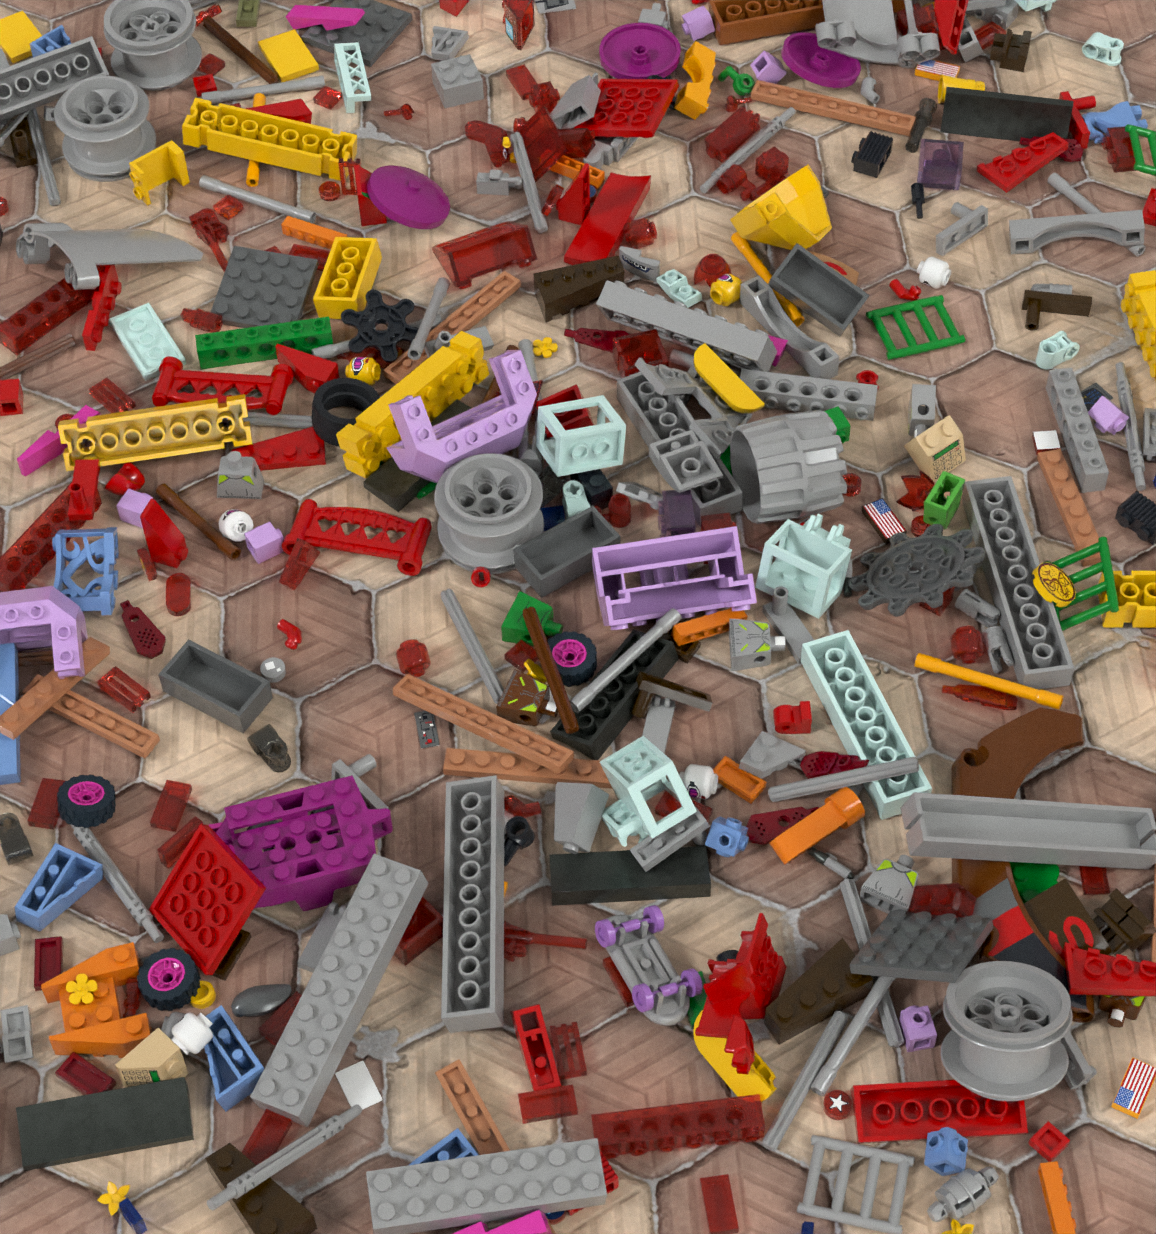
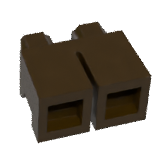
M1007 29L1006 34L995 33L990 60L999 61V68L1024 72L1032 31H1024L1023 35L1013 34L1011 29Z
M1116 888L1109 895L1110 899L1102 907L1094 910L1097 916L1093 919L1103 936L1109 930L1114 933L1107 943L1115 956L1116 954L1123 953L1127 948L1133 952L1156 932L1152 922Z

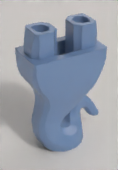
M1128 101L1121 102L1106 112H1087L1082 115L1090 131L1089 140H1094L1095 144L1102 143L1105 139L1104 135L1095 128L1114 139L1131 141L1129 132H1125L1127 124L1145 129L1148 127L1146 119L1139 120L1142 116L1140 105L1130 106Z

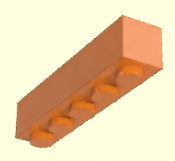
M549 149L541 156V167L571 179L576 177L585 164ZM589 165L590 185L599 189L605 181V171Z
M287 216L281 224L283 234L328 249L332 248L335 237H347V234L291 216Z
M731 607L700 618L677 623L673 626L671 636L677 645L681 646L729 631V619L747 620L748 616L744 610L732 611Z
M1058 1161L1040 1163L1038 1174L1053 1234H1076V1222L1070 1213L1072 1212L1071 1202L1067 1201L1066 1197L1068 1194L1067 1186L1062 1181V1168L1059 1167Z

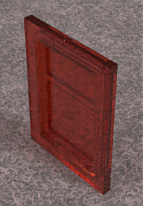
M542 106L517 131L522 135L535 183L568 151L545 106Z

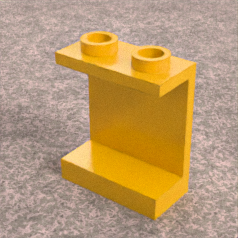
M172 140L129 163L131 170L129 175L134 183V195L147 206L151 204L148 191L172 178H175L182 186L190 183L184 151Z

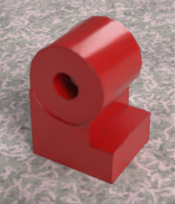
M800 701L799 706L780 705L773 710L774 726L777 733H811L812 715L810 701Z

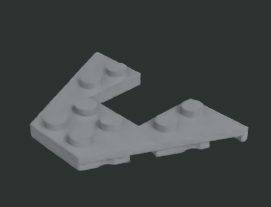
M638 358L635 366L661 396L692 393L698 400L699 405L709 412L712 419L693 420L689 428L693 430L699 441L703 440L707 449L716 459H719L730 445L733 430L739 425L747 424L753 415L752 413L742 414L734 411L701 377L699 380L694 379L688 372L669 368L663 364H659L658 367L646 364L643 358Z

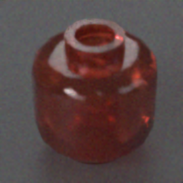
M648 218L630 221L628 223V230H624L626 242H631L632 246L636 249L653 245L654 240L657 238L655 223L653 221L650 222Z
M974 626L959 627L951 635L952 655L955 659L961 660L963 664H973L977 662V658L984 654L982 633L976 630Z
M417 639L402 642L400 648L396 651L399 669L405 675L409 674L416 678L423 676L425 670L431 665L426 645Z

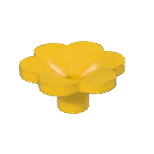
M527 659L524 662V666L529 671L527 675L546 683L547 680L543 669L531 659Z

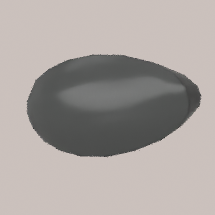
M270 984L247 988L234 998L231 1004L232 1013L236 1017H255L274 1012L288 1001L292 988L289 984Z

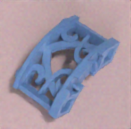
M117 527L59 530L52 539L53 550L56 551V573L53 587L79 605L82 611H101V615H112L116 602L114 590H117L118 570H114L116 559L119 558ZM104 536V538L94 541L89 545L87 537ZM67 537H82L85 548L81 551L79 545L73 541L75 547L73 551H68L66 549ZM95 555L97 561L99 558H103L104 561L101 564H96L92 556ZM88 560L91 568L104 576L92 580L85 589H82L73 582L71 576ZM97 586L101 587L100 590H95L94 588Z

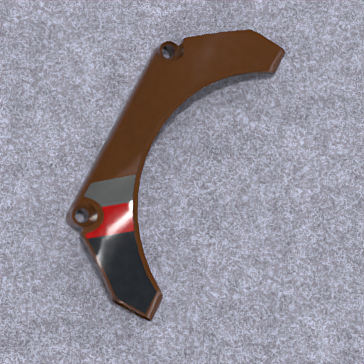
M1040 707L999 727L981 738L977 743L978 750L966 748L951 766L952 795L1014 799L1025 777L1041 762L1058 752L1083 744L1082 718L1076 714ZM952 858V914L967 917L978 915L982 918H992L993 922L992 931L973 958L976 955H980L979 960L983 962L1012 961L1035 966L1058 979L1069 993L1065 961L1050 946L1029 916L1014 882L1010 862ZM1069 994L1073 1014L1072 1021L1086 1023L1094 1020V995Z

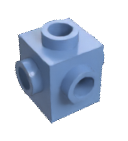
M719 816L711 824L705 845L716 849V853L721 856L734 857L740 851H744L748 844L749 837L746 836L748 827L743 826L742 822L738 819L731 817L725 819Z
M943 1127L939 1131L927 1133L924 1165L941 1176L962 1172L965 1170L968 1139L958 1134L955 1129Z

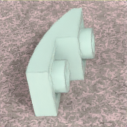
M675 269L669 270L656 278L657 283L674 302H681L689 308L702 301L701 292L688 285L687 277Z

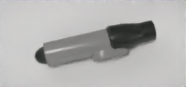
M852 559L849 560L843 584L845 597L852 596V589L848 585V581L852 578Z
M814 847L809 850L808 854L814 857L817 862L828 867L844 879L854 878L852 871L839 863L834 855L817 850Z

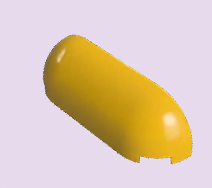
M705 343L697 348L693 359L696 372L729 407L742 414L754 413L764 407L765 403Z
M702 1010L695 1020L693 1029L694 1041L699 1052L741 1100L747 1103H759L769 1098L777 1089L773 1083L776 1077L755 1050V1061L751 1064L749 1074H737V1068L731 1065L733 1053H725L724 1051L726 1038L696 1036L695 1030L699 1026Z

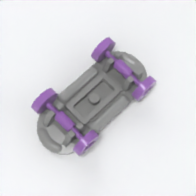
M656 905L646 907L643 914L640 912L634 917L630 915H614L597 921L595 924L596 938L599 944L606 948L631 991L636 1008L643 1012L649 1020L658 1025L671 1026L681 1022L687 1015L690 1006L689 997L700 995L703 985L699 973L693 968L684 970L680 978L653 933L660 932L664 928V917L659 907Z

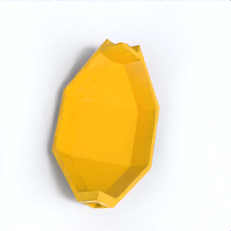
M809 164L745 206L730 219L741 238L792 250L796 243L807 249L819 242L832 229L820 182Z

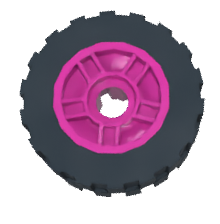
M566 631L561 634L558 633L553 638L547 640L564 686H579L589 681L590 677H593L594 671L597 668V651L595 644L592 643L590 638H587L582 633Z
M91 774L74 776L70 780L63 782V785L58 789V813L60 818L69 825L72 824L74 827L84 828L96 827L99 824L106 823L115 813L114 786L110 784V781L103 779L101 776Z
M161 949L157 953L154 952L148 959L146 958L143 961V965L138 970V987L144 999L151 1007L157 1008L160 1011H173V1009L183 1008L185 1004L190 1003L192 996L195 997L197 995V990L200 988L199 979L201 977L194 960H192L189 954L180 949Z

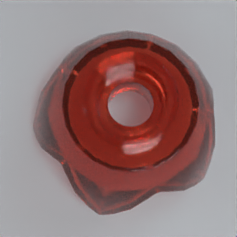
M709 254L703 257L695 268L694 285L705 280L711 288V284L725 274H732L729 264L718 254Z
M921 470L919 472L920 476H901L908 493L896 502L905 508L912 509V512L924 510V502L935 485L932 478Z

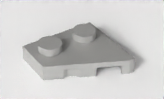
M434 26L433 46L431 49L433 59L441 61L453 59L468 40V31Z
M619 482L616 489L617 492L628 495L633 500L647 502L651 504V508L658 511L668 509L666 503H669L667 499L670 498H667L666 495L637 482ZM673 499V504H670L669 506H674L676 500Z
M762 731L741 759L739 769L762 779L771 775L774 771L786 768L788 762L795 759L802 761L806 750Z

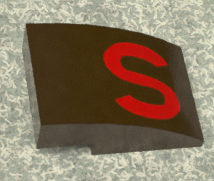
M1066 879L1024 903L1029 916L1042 936L1064 961L1063 948L1065 942L1075 944L1074 948L1088 951L1089 947L1100 950L1101 954H1113L1105 938Z

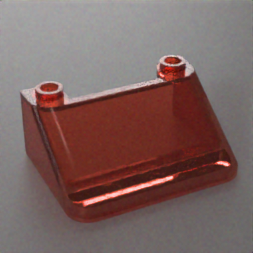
M512 221L498 223L432 247L434 255L449 279L459 289L472 286L471 282L475 277L513 264H518L519 268H525L532 265V261L537 260L529 227Z

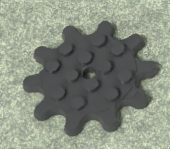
M933 524L927 527L921 536L909 538L903 532L896 533L889 539L891 544L889 549L881 553L868 552L860 558L861 563L866 568H869V570L864 574L852 577L848 581V585L855 592L868 590L858 600L859 605L864 610H871L880 604L888 603V611L894 617L903 615L909 606L919 602H926L931 608H937L943 604V592L949 588L972 585L974 575L971 571L965 569L970 565L983 561L985 551L982 547L965 548L973 539V532L970 529L960 530L951 536H943V526L941 524Z

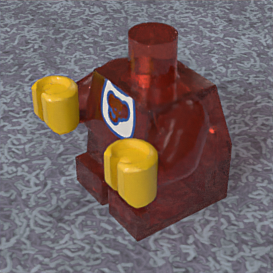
M505 130L485 134V145L495 167H501L502 164L507 162L517 163L514 152L508 153L511 148V142Z

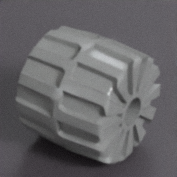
M816 410L783 414L739 425L733 430L730 440L732 475L743 492L742 510L752 523L763 524L787 521L788 519H799L835 509L844 503L842 493H847V484L841 475L847 474V465L845 460H839V453L844 451L841 438L839 435H836L837 428L826 412Z

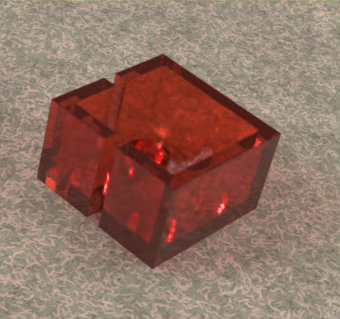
M656 329L613 338V358L621 378L640 372L635 366L638 358H643L646 364L652 366L663 364L669 367L668 358Z

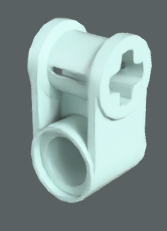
M1095 32L1083 45L1082 52L1089 59L1100 61L1108 66H1117L1122 60L1120 53L1124 43L1120 39Z
M1059 331L1052 337L1040 342L1036 364L1045 370L1052 369L1060 363L1072 359L1078 353L1080 345L1077 342H1072L1067 337L1066 332Z
M574 480L564 484L562 505L566 520L588 509L590 504L580 482Z

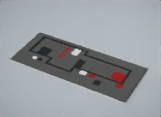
M428 711L415 712L421 749L439 746L434 714Z

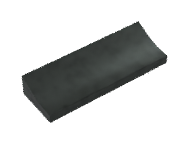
M947 87L940 132L1020 142L1021 137L1031 139L1034 136L1043 137L1054 132L1059 137L1067 139L1073 101Z
M457 399L431 422V425H437L472 407ZM391 457L370 475L363 484L365 489L399 512L431 481L400 470L393 457Z
M633 629L590 683L646 633ZM662 638L657 639L602 689L579 713L574 711L579 725V730L576 733L567 734L560 719L550 731L552 738L575 748L592 760H599L634 716L631 712L641 690L638 688L636 681L639 672L641 671L663 679L679 660L674 643Z
M706 846L681 847L647 872L644 871L630 850L549 855L552 906L711 896V879Z
M185 1077L16 1107L24 1171L194 1140L189 1088Z

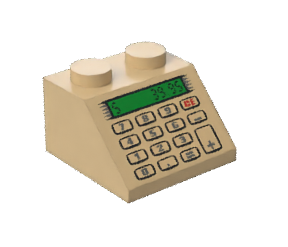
M950 415L904 445L929 484L938 480L943 471L950 472L966 461L963 434Z
M159 1028L115 1064L124 1088L186 1077L188 1074L181 1049Z

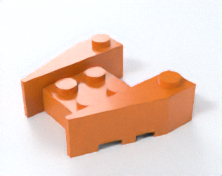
M134 942L107 948L41 985L48 1004L57 1001L61 1003L65 1033L49 1036V1041L55 1055L70 1056L72 1052H75L77 1054H93L94 1057L118 1055L119 1058H123L152 1033L147 1013L126 1018L121 1017L116 987L138 982L137 975H139L140 961ZM78 974H86L88 981L94 980L97 982L98 989L95 992H90L94 996V1000L90 1004H85L81 1000L78 1005H74L69 1001L72 993L67 992L66 985L69 981L77 983L76 976Z

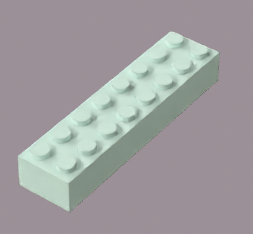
M849 630L802 644L801 663L848 755L859 756L860 760L868 759L869 763L867 766L915 757ZM920 764L918 772L863 783L881 820L902 814V805L914 792L931 793L932 787Z

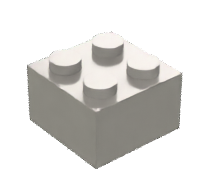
M470 54L431 64L433 84L444 108L484 99L483 80Z

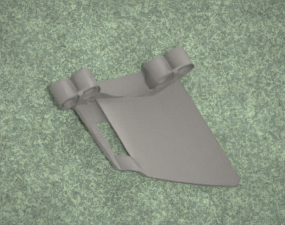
M822 0L825 22L818 25L816 23L815 25L817 43L821 48L863 61L895 64L906 69L914 68L917 64L940 55L938 34L919 32L912 0H904L908 24V33L905 36L899 35L896 31L892 0Z
M64 223L25 224L23 234L16 241L18 258H23L25 264H46L50 260V247L55 245L60 247L71 260V263L65 264L64 274L66 282L72 283L74 290L96 289L99 286L100 280L96 265L201 261L203 256L201 251L180 239L146 229L73 230Z

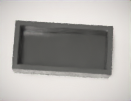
M796 243L768 283L771 288L839 337L870 296L798 243Z
M591 506L514 548V567L536 593L543 598L593 570L592 548L621 544V536L598 510Z
M189 639L158 674L163 692L243 734L273 699L269 680Z

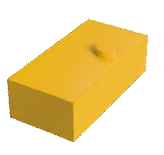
M335 237L313 297L319 318L329 316L330 319H341V313L346 309L358 312L365 309L367 303L365 295L372 289L382 260L377 238Z

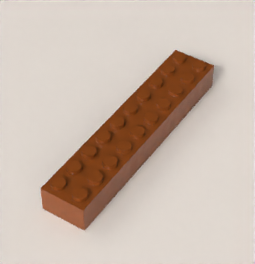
M822 0L709 1V13L719 45L815 28L816 23L818 25L825 22ZM892 0L893 13L905 11L904 0Z

